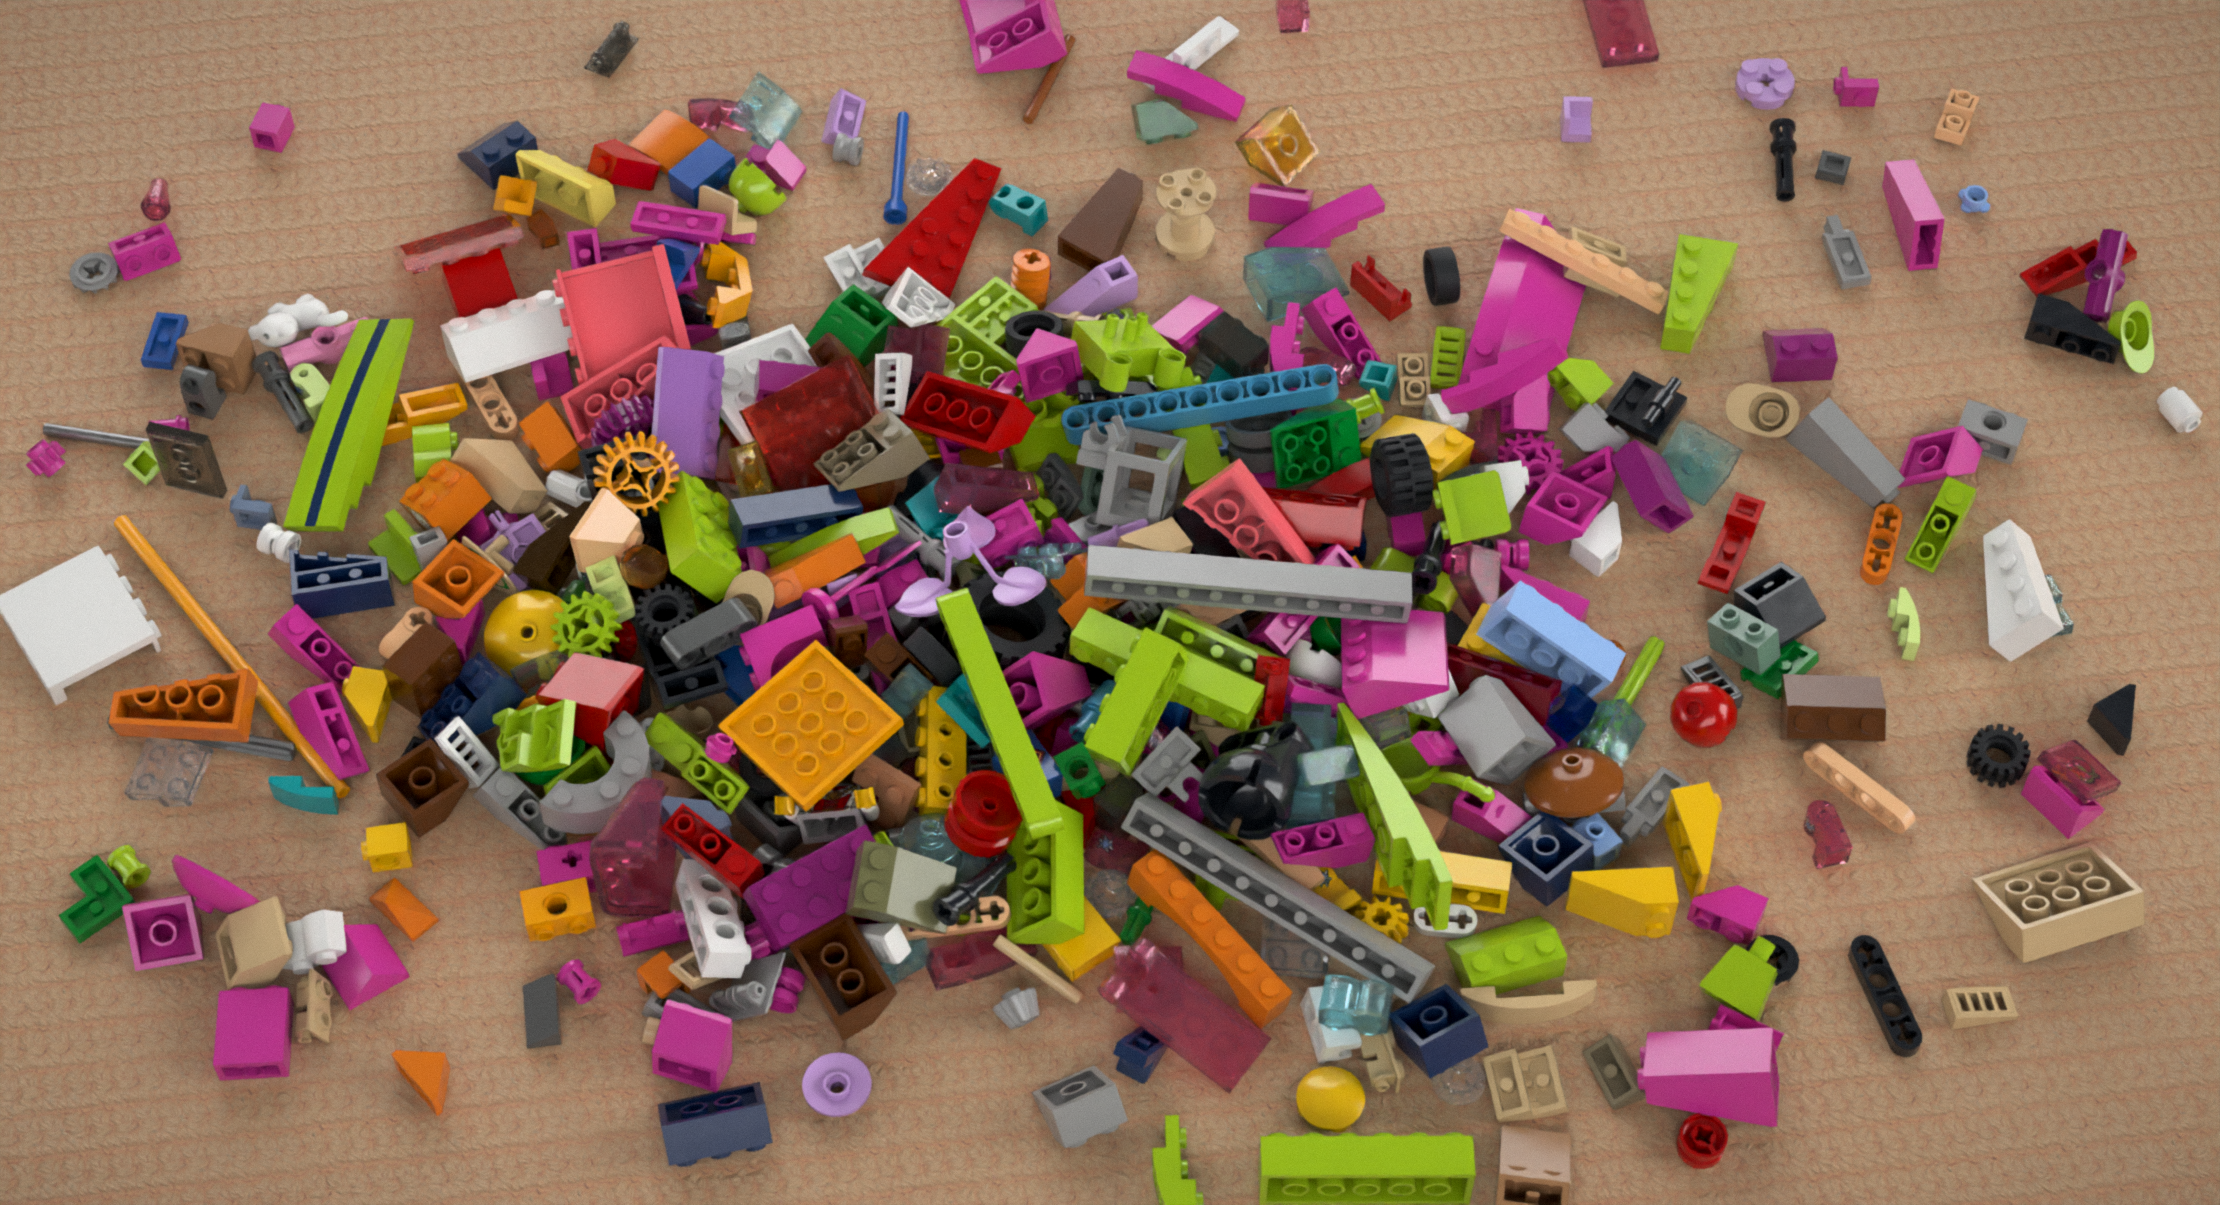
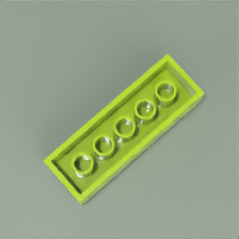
M1350 1132L1342 1133L1338 1136H1323L1320 1133H1306L1303 1136L1271 1133L1268 1136H1260L1258 1159L1259 1205L1470 1204L1476 1175L1473 1136H1464L1458 1132L1447 1133L1444 1136H1429L1422 1132L1412 1133L1409 1136H1393L1391 1133L1386 1132L1377 1133L1373 1136H1358Z

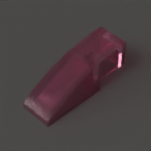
M1007 927L967 934L960 943L931 948L924 963L936 991L973 982L1017 965V962L993 946L1000 934L1007 938ZM1015 944L1032 957L1038 953L1035 944Z

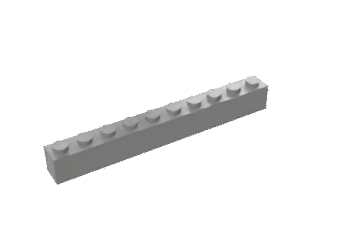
M1088 545L1084 596L1407 624L1412 607V573Z
M1149 792L1135 799L1121 826L1123 830L1408 1003H1411L1420 995L1435 968L1434 964Z

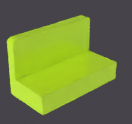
M392 509L384 515L388 530L369 541L368 545L376 556L387 557L391 573L402 585H406L421 573L409 537L417 533L395 509Z

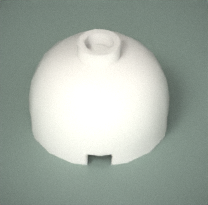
M1298 639L1285 655V658L1290 659L1289 674L1340 688L1342 686V664L1323 649L1320 652L1310 650L1312 643Z

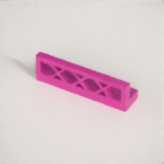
M1339 544L1321 550L1315 557L1316 560L1313 564L1347 568L1360 567ZM1268 612L1246 639L1252 644L1265 641L1281 657L1287 654L1318 616Z

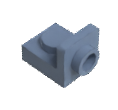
M240 485L237 495H233L230 501V512L234 515L237 527L262 530L267 523L277 524L272 503H266L262 500L252 501L248 486Z

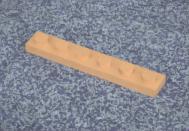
M1509 209L1506 213L1499 232L1658 315L1660 314L1669 293L1660 284L1653 281L1649 282L1639 277L1633 270L1616 265L1603 254L1593 253L1584 248L1578 241L1569 240L1557 234L1553 228L1542 226L1530 220L1522 212H1515Z

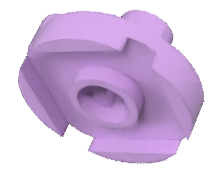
M1766 58L1748 59L1742 63L1737 73L1735 89L1743 101L1745 97L1748 101L1752 102L1751 106L1764 110L1776 109L1784 105L1785 100L1790 99L1792 96L1795 80L1792 72L1787 68V63L1780 58L1773 60ZM1761 81H1766L1770 84L1766 87Z

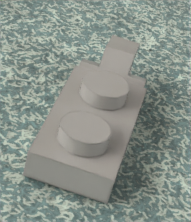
M1838 215L1827 216L1826 224L1823 227L1825 231L1822 236L1823 245L1841 290L1870 285L1871 274L1854 231L1844 230Z
M1661 766L1626 808L1621 820L1625 824L1620 830L1622 844L1629 848L1638 838L1639 834L1647 837L1649 833H1652L1664 818L1671 789L1689 786L1690 783Z

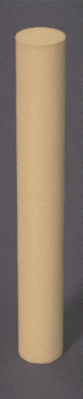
M1001 934L994 942V947L1074 1004L1083 995L1077 988Z

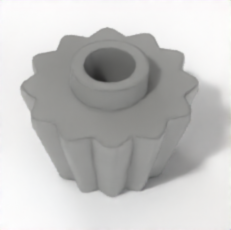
M1018 987L1008 991L1001 996L1003 1001L999 1002L992 1009L1011 1030L1030 1023L1040 1015L1035 987L1022 991Z

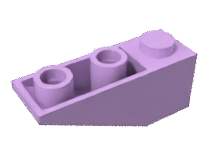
M1121 255L1096 266L1044 308V311L1062 314L1080 311L1082 315L1095 317L1138 298V275L1124 255Z

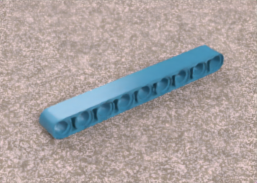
M1319 364L1099 401L1067 408L1062 414L1061 421L1067 440L1073 445H1081L1083 433L1089 430L1092 422H1097L1099 431L1108 435L1104 426L1113 422L1103 421L1111 419L1115 415H1121L1125 428L1130 426L1153 432H1163L1324 405L1333 402L1338 396L1337 374L1331 366ZM1321 383H1329L1328 385H1325V386H1320V385H1319V384H1321ZM1290 388H1298L1294 391H1288ZM1260 393H1267L1264 396H1257ZM1230 398H1236L1234 401H1226ZM1200 403H1204V404H1205V405H1203V406L1196 407L1197 404H1200ZM1170 408H1173V409H1174L1173 411L1165 412V410H1167V409H1170ZM1136 414H1143L1140 417H1134ZM1076 424H1082L1079 427H1073Z

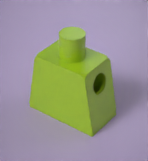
M1760 936L1757 937L1749 952L1736 944L1733 945L1699 984L1700 990L1723 1005L1759 1021L1778 974L1777 969L1767 963L1776 946Z

